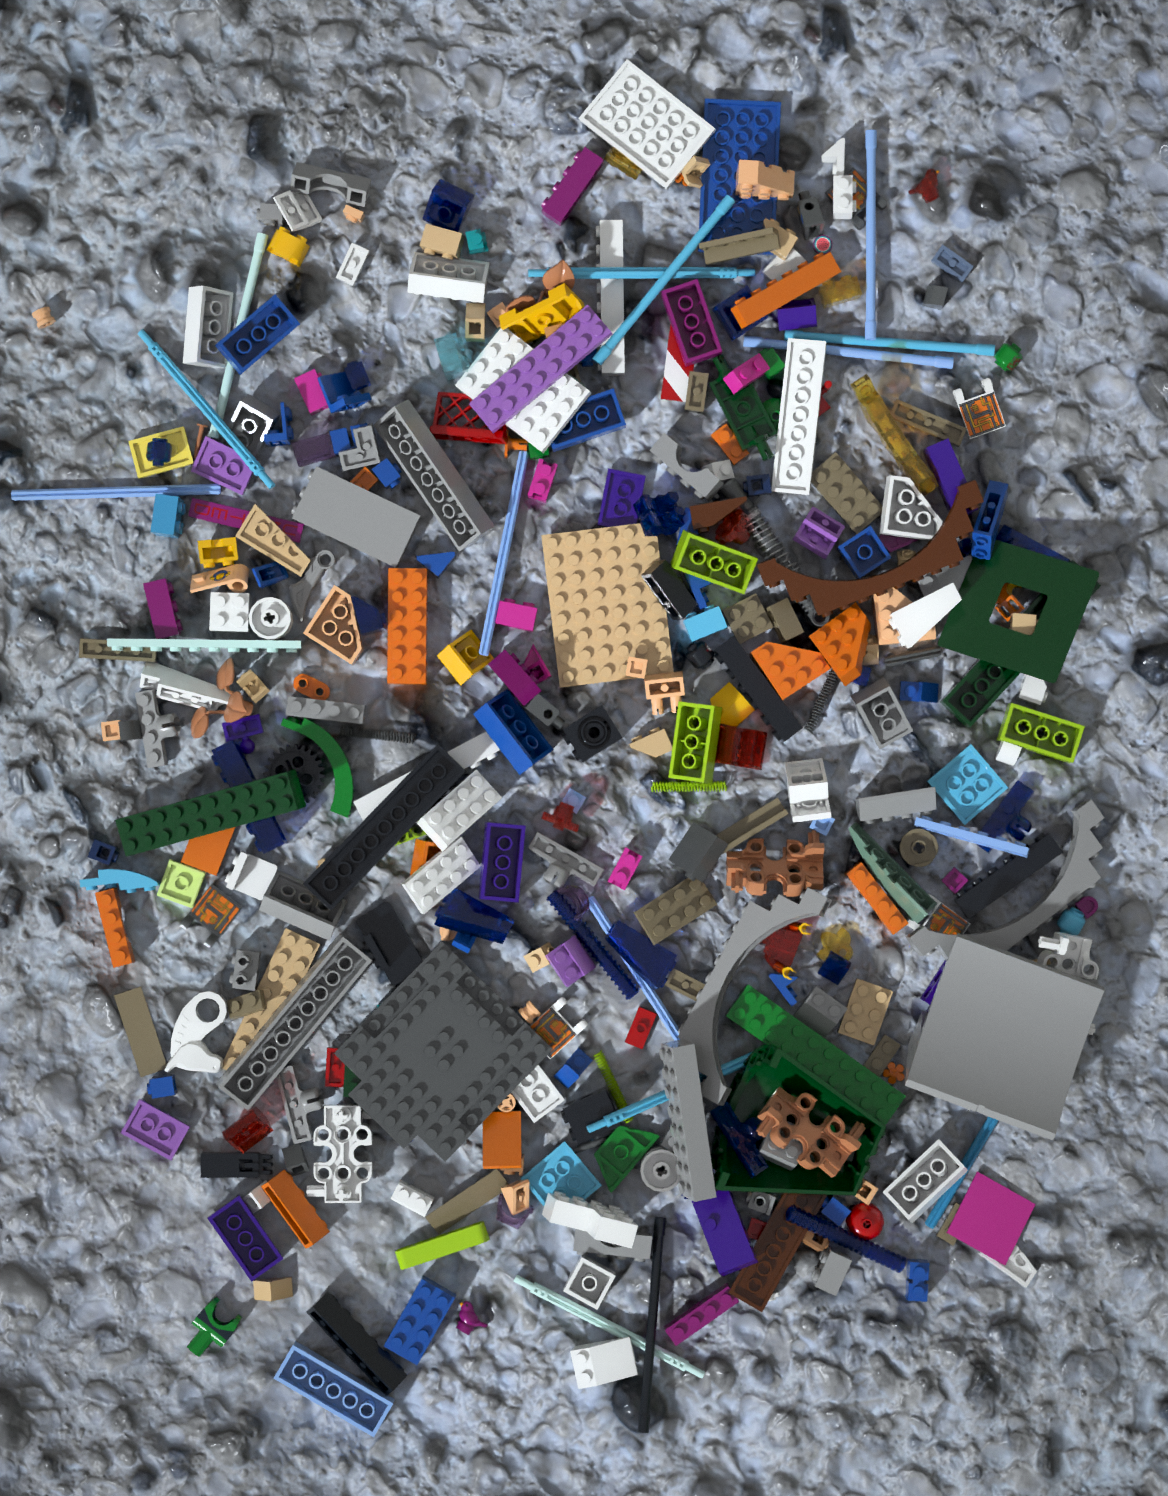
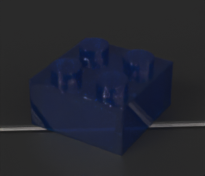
M830 951L817 973L839 985L849 970L851 962Z

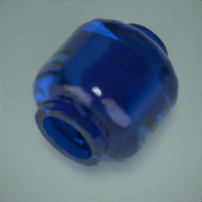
M152 438V441L147 444L146 459L152 462V466L164 467V463L171 461L172 445L168 443L167 439Z

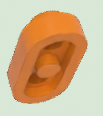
M299 674L293 681L296 691L312 699L327 700L330 696L328 685L306 674ZM301 680L306 681L305 687L299 685ZM322 688L323 694L318 695L317 689Z

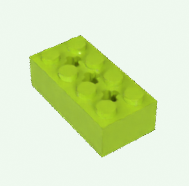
M683 529L670 564L676 570L745 594L758 558ZM695 553H699V557L694 558L693 556ZM712 560H717L716 564H711ZM730 566H734L733 570H728Z
M678 702L668 778L712 784L722 707Z
M1008 703L997 740L1005 741L1057 760L1073 763L1085 726L1014 703ZM1023 722L1024 726H1026V730H1022L1020 732V728H1018V725L1022 724ZM1043 729L1044 736L1038 737L1037 730ZM1060 734V738H1063V741L1056 743L1055 736Z

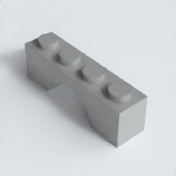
M297 162L292 173L290 190L304 194H310L317 190H330L342 195L348 204L365 207L370 195L372 179Z
M665 433L650 449L654 454L652 458L660 465L662 462L668 466L666 470L673 476L679 475L681 477L680 482L687 488L692 486L695 489L694 494L701 500L705 497L710 501L724 485L707 468L698 472L684 470L680 461L682 448Z
M288 696L286 715L364 725L366 705Z
M575 1229L573 1251H577L578 1255L596 1253L597 1257L606 1258L607 1255H614L616 1259L620 1260L632 1257L634 1261L645 1262L646 1259H650L652 1234L636 1232L633 1246L628 1248L596 1240L588 1232Z

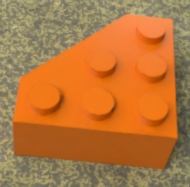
M857 603L851 605V607L809 636L844 686H847L861 676L863 657H865L868 644L867 638L871 630V623Z
M765 642L750 652V655L782 700L831 669L822 654L816 651Z

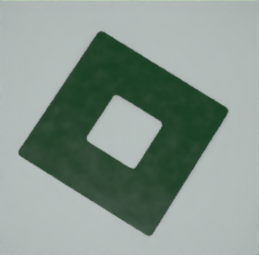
M996 540L990 560L973 557L958 592L962 600L951 609L938 640V646L1055 683L1098 580L1099 572ZM1005 583H1011L1047 595V601L1032 635H1026L989 622Z

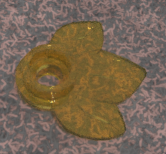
M841 928L837 935L831 932L821 933V942L824 948L817 953L820 959L831 963L836 960L847 962L852 958L851 936L847 930ZM841 949L846 950L845 956L840 955Z

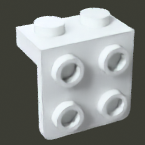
M241 851L240 855L236 854L232 864L235 865L233 871H229L225 879L226 887L262 900L278 867L275 864Z

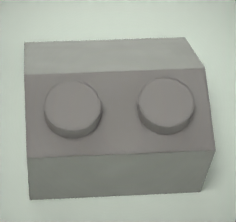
M814 985L793 1016L825 1038L837 1025L848 1008Z

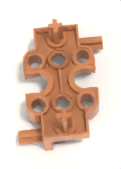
M816 830L808 832V844L805 848L802 842L787 839L786 847H783L782 851L783 857L776 861L770 860L766 856L764 838L750 839L747 842L746 848L742 851H727L726 886H731V890H735V893H739L745 887L749 894L759 896L766 894V884L772 880L781 882L783 885V895H786V897H798L803 892V889L807 888L823 890V856L825 846L824 843H820L819 833H816ZM757 867L760 871H751L750 869ZM790 869H797L799 872H798V873H797V872H794V873H793V872H789V870H790Z
M778 1087L757 1116L762 1120V1123L756 1130L757 1134L765 1138L770 1132L771 1141L782 1149H785L791 1139L799 1140L802 1143L803 1150L796 1161L803 1168L811 1170L819 1167L830 1177L836 1176L849 1155L858 1150L862 1145L858 1139L866 1127H864L863 1123L856 1121L849 1133L846 1134L844 1133L845 1123L836 1114L832 1117L830 1115L826 1116L821 1125H814L809 1119V1113L814 1108L817 1099L809 1093H802L794 1097L781 1087ZM801 1100L805 1103V1108L801 1106ZM788 1115H792L795 1118L794 1125H790L787 1122ZM830 1125L835 1127V1133L831 1130ZM780 1130L784 1132L785 1138L780 1135ZM818 1139L824 1141V1149H819L817 1147ZM810 1154L814 1156L815 1162L811 1161Z

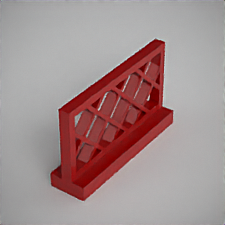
M438 392L433 425L430 426V432L435 439L493 444L508 443V426L503 425L502 429L497 430L494 434L486 424L481 428L475 427L473 423L480 418L478 414L470 420L465 413L471 410L472 407L469 405L462 410L458 405L463 399L472 401L466 394ZM443 397L451 398L453 403L444 409L442 407ZM454 406H457L461 412L454 418H451L447 412ZM446 414L450 421L445 425H438L439 418ZM464 415L468 422L463 426H457L455 421Z

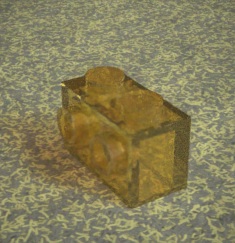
M851 275L843 276L837 282H833V280L823 282L818 290L823 309L859 299L862 295L857 276L852 277Z

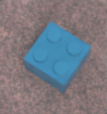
M155 494L151 532L156 536L179 538V534L183 533L184 523H181L182 515L186 513L184 500L178 496Z

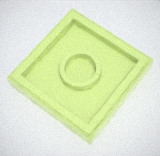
M169 859L157 896L193 908L206 872Z

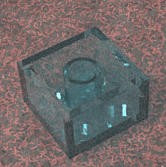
M456 333L434 339L447 382L461 378L465 372H468L467 369L470 367L467 355L463 356L462 354L465 351L462 338H457Z

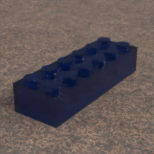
M231 740L212 750L213 755H211V758L216 766H220L222 770L220 776L224 783H228L230 787L256 780L237 741ZM275 816L246 824L250 835L253 834L257 840L254 842L257 850L263 852V854H268L288 844Z

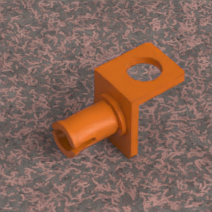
M508 436V443L505 444L504 458H507L509 449L527 451V445H521L527 444V441L522 438H510Z

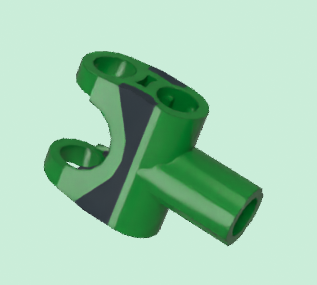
M217 1296L202 1309L191 1323L199 1331L187 1345V1348L198 1357H201L213 1341L222 1347L242 1319L238 1314L235 1319L229 1322L219 1321L215 1316L216 1304L220 1301Z

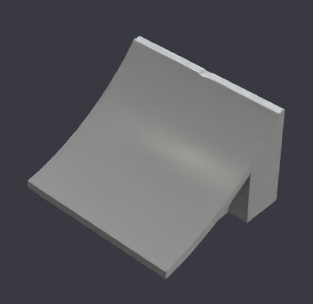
M957 933L928 1012L922 1010L909 1040L905 1086L1053 1140L1078 1060L1105 987Z

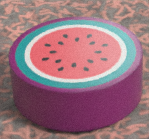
M826 235L816 237L813 242L814 251L817 254L823 252L824 255L829 253L832 249V240Z

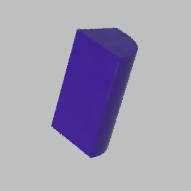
M814 298L792 300L776 309L779 331L817 327Z

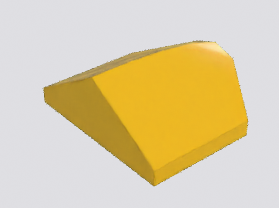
M730 682L710 698L711 705L722 707L720 723L737 727L755 711Z

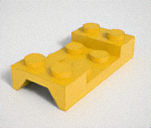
M563 283L548 291L549 298L521 312L514 308L500 315V326L502 330L508 328L528 344L544 336L545 327L566 323L584 308V302Z

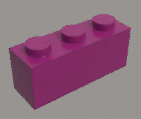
M164 578L143 583L156 639L181 636L180 631L183 630L181 619H177L176 612H179L176 600L173 601L172 593H174L172 582Z
M504 650L488 665L524 706L541 692L537 686L539 681L533 674L528 676L530 671L523 663L521 665L518 664L520 660L514 653L510 655Z

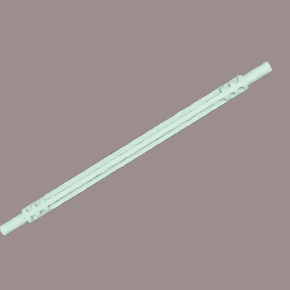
M516 1275L514 1282L529 1289L536 1296L618 1338L630 1336L632 1345L645 1351V1338L537 1282L533 1283ZM655 1344V1357L682 1371L686 1370L703 1378L705 1371L690 1364L688 1360Z

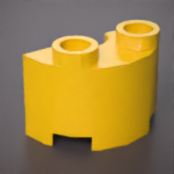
M280 226L279 230L276 229L266 251L300 267L310 248L306 244L307 239L300 235L295 237L289 234L290 231Z
M236 537L197 541L200 564H203L204 568H214L215 564L223 563V566L234 565V561L238 560Z

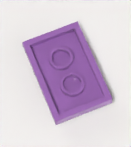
M205 436L191 468V472L240 495H244L253 475V471L249 469L232 447L209 436Z
M139 1099L121 1134L172 1161L191 1126L150 1103Z

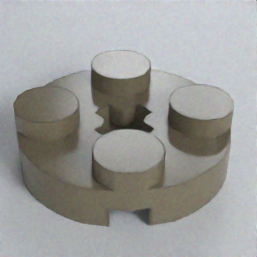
M912 829L902 836L899 852L907 864L923 867L929 865L937 855L938 842L929 831ZM917 842H919L920 845L924 846V848L921 849V853H918L916 850L914 851L913 847L916 846Z

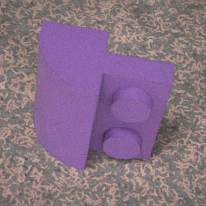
M812 507L792 540L821 558L826 559L845 526L817 508Z
M573 935L545 955L566 987L597 967L576 935Z

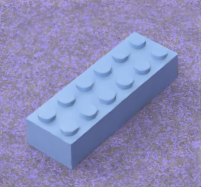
M297 1341L292 1345L274 1376L275 1380L372 1437L377 1433L395 1400Z

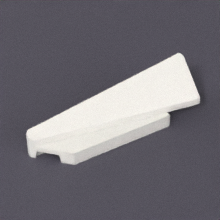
M146 662L141 673L139 688L157 690V698L195 708L203 706L207 711L217 710L219 706L228 704L229 697L231 696L225 689H218L214 684L156 662Z

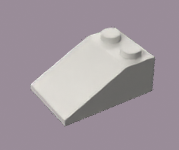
M630 1336L578 1345L570 1351L578 1389L598 1386L638 1375Z

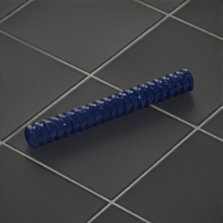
M560 889L555 890L547 897V902H551L550 905L555 907L554 910L558 911L557 914L561 915V919L566 921L565 924L570 926L569 929L573 930L572 933L577 935V939L580 938V943H584V948H588V953H592V958H596L595 961L599 962V966L604 968L603 971H606V975L611 977L610 980L615 982L614 985H617L618 990L622 991L621 994H625V999H631L640 989L636 988V984L631 982L632 979L627 977L628 974H625V970L620 968L621 965H617V960H613V955H609V950H605V945H601L602 942L598 941V937L593 935L594 932H591V928L586 926L587 923L582 921L583 918H580L579 913L575 912L576 909H572V904H568V899H564V894H560Z
M791 1205L786 1212L785 1219L788 1222L791 1220V1223H796L797 1226H801L803 1229L807 1228L808 1231H812L814 1234L817 1233L818 1236H822L825 1239L828 1238L829 1241L833 1240V1243H838V1245L846 1249L849 1248L850 1251L854 1250L855 1253H859L861 1256L864 1255L865 1258H870L872 1261L875 1260L876 1263H880L882 1266L885 1265V1267L893 1271L896 1270L897 1273H900L905 1268L906 1257L904 1256L901 1257V1255L893 1251L890 1252L889 1249L885 1250L884 1247H880L878 1244L875 1245L874 1242L869 1240L865 1241L864 1238H859L858 1235L854 1236V1233L846 1229L843 1230L842 1227L838 1228V1225H833L831 1222L828 1223L825 1219L822 1221L821 1217L817 1218L816 1215H812L810 1212L807 1213L806 1210L801 1211V1208H796L795 1205Z

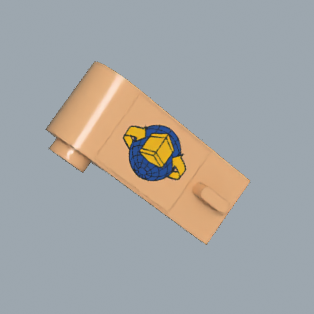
M234 564L192 575L190 592L194 593L227 584L234 593H243L248 587L249 568L244 564Z

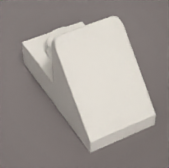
M845 138L838 140L821 156L822 163H833V175H844Z

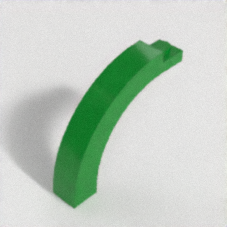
M290 716L288 720L283 718L281 726L312 739L328 757L335 778V794L330 811L349 818L354 801V778L344 750L336 739L318 724L304 718L302 725H300V720Z

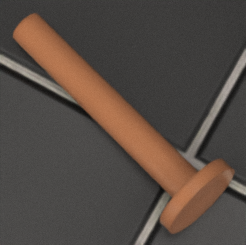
M197 423L200 427L193 458L197 457L200 450L204 427L208 428L206 425Z

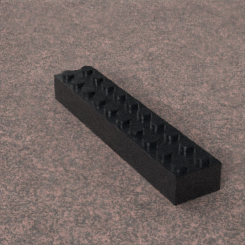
M437 744L313 872L303 885L330 911L333 910L467 771Z

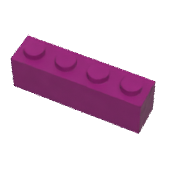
M586 147L576 153L573 158L575 162L571 167L568 166L563 173V180L561 182L557 181L552 189L554 193L550 198L546 197L541 205L543 208L542 214L559 226H562L604 164V159Z
M728 1283L722 1285L664 1326L666 1333L675 1346L739 1302L738 1298L728 1293L731 1288Z

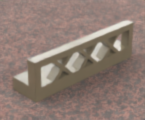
M770 227L699 243V249L704 251L705 264L709 265L781 249L778 230Z
M778 797L716 834L717 837L728 844L722 854L788 815L787 810L784 809Z

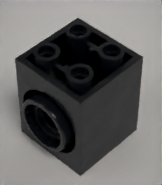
M603 705L563 729L564 734H562L567 745L572 744L574 748L572 753L576 760H582L583 763L622 739ZM591 728L599 730L600 735L597 738L589 736L588 732Z
M606 1087L564 1104L561 1111L565 1124L568 1122L570 1124L569 1133L572 1140H577L578 1144L587 1140L594 1141L611 1134L615 1131V1128L621 1126V1122H618L610 1127L605 1126L591 1133L587 1130L586 1126L616 1111Z

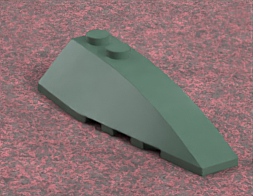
M855 822L849 828V832L866 865L879 884L892 898L893 903L897 907L902 908L911 921H915L918 924L931 912L937 903Z

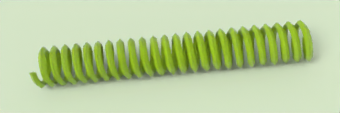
M663 781L662 783L659 782V784L658 782L656 784L653 782L651 786L652 793L654 791L660 792V790L661 792L663 790L666 792V789L667 792H669V789L672 792V788L673 792H675V788L676 792H678V787L679 792H681V787L682 792H684V788L685 792H687V788L688 792H690V789L692 792L693 789L695 792L696 790L698 792L699 790L701 792H711L712 790L714 792L716 790L717 792L718 789L720 792L722 789L723 792L724 788L727 791L725 781H717V783L712 781V784L694 781H669L668 783L666 781L664 783Z
M600 1050L593 1057H596L594 1060H597V1065H601L598 1068H602L600 1069L602 1071L601 1074H603L604 1079H607L605 1080V1082H608L606 1085H609L608 1088L611 1087L609 1089L612 1090L610 1093H613L611 1096H614V1101H618L615 1104H619L617 1107L621 1106L618 1108L620 1110L628 1106V1103L624 1100L625 1097H623L621 1089H619L620 1086H618L616 1078L612 1075V1070L608 1067L609 1064H607L608 1061H606L604 1053H602L603 1050ZM632 1116L623 1121H626L625 1123H628L631 1120H633L634 1117Z

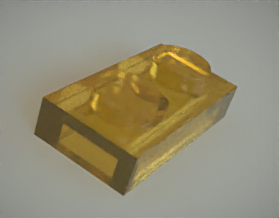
M614 147L609 150L604 158L611 166L618 168L628 177L635 180L643 172L642 169Z

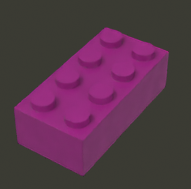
M698 279L662 290L661 298L685 367L721 355L722 348Z

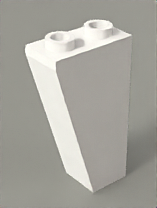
M951 583L891 613V618L888 621L893 630L897 629L900 635L897 637L900 645L908 649L962 599L954 583Z

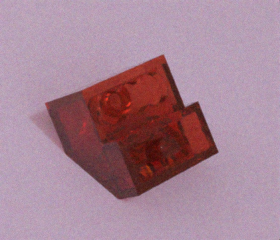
M720 725L715 763L762 770L768 732Z
M254 1107L225 1129L222 1134L233 1148L238 1149L243 1154L274 1130L267 1117L257 1107Z

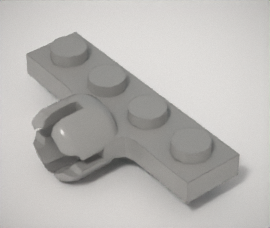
M155 689L137 692L135 696L147 767L154 768L168 765L164 742L167 737L179 735L181 726L175 727L172 724L180 722V719L174 713L160 714Z
M539 832L536 833L528 847L529 851L549 862V867L543 878L550 884L554 875H556L558 878L553 885L556 888H562L571 875L594 887L604 870Z
M295 1065L286 1066L276 1078L293 1143L298 1144L313 1140L308 1113L322 1109L324 1099L314 1100V1098L322 1095L321 1090L317 1087L303 1090L299 1084Z

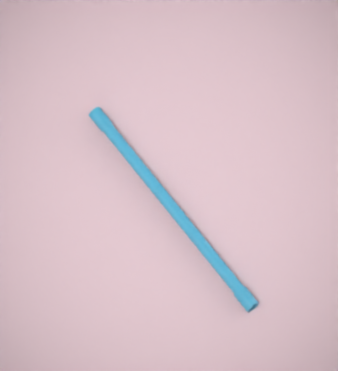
M726 195L702 227L610 339L598 350L592 358L600 366L604 363L615 346L698 247L699 243L703 241L721 217L733 206L735 200L732 197Z
M785 330L784 340L788 341V338L826 341L827 343L971 353L985 356H994L995 353L994 344H967L876 337V340H865V336L804 332L801 330Z

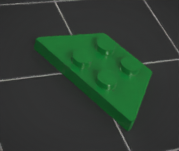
M621 1125L615 1128V1131L597 1149L594 1156L611 1193L660 1137L658 1134Z

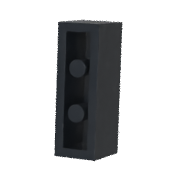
M666 559L655 561L641 575L672 620L684 619L698 605L694 600L693 594L686 589L683 580L676 575L671 564Z

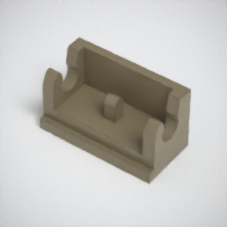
M788 598L765 609L781 644L804 633Z

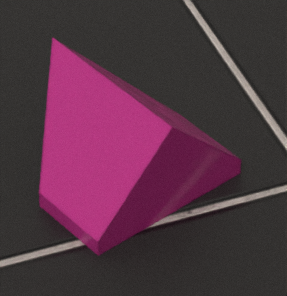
M533 644L524 661V665L530 671L528 676L533 674L539 681L538 684L552 676Z

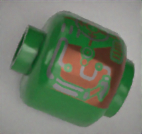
M1003 343L994 354L996 359L994 363L1004 371H1013L1023 359L1022 354L1019 353L1022 349L1015 343L1011 345Z

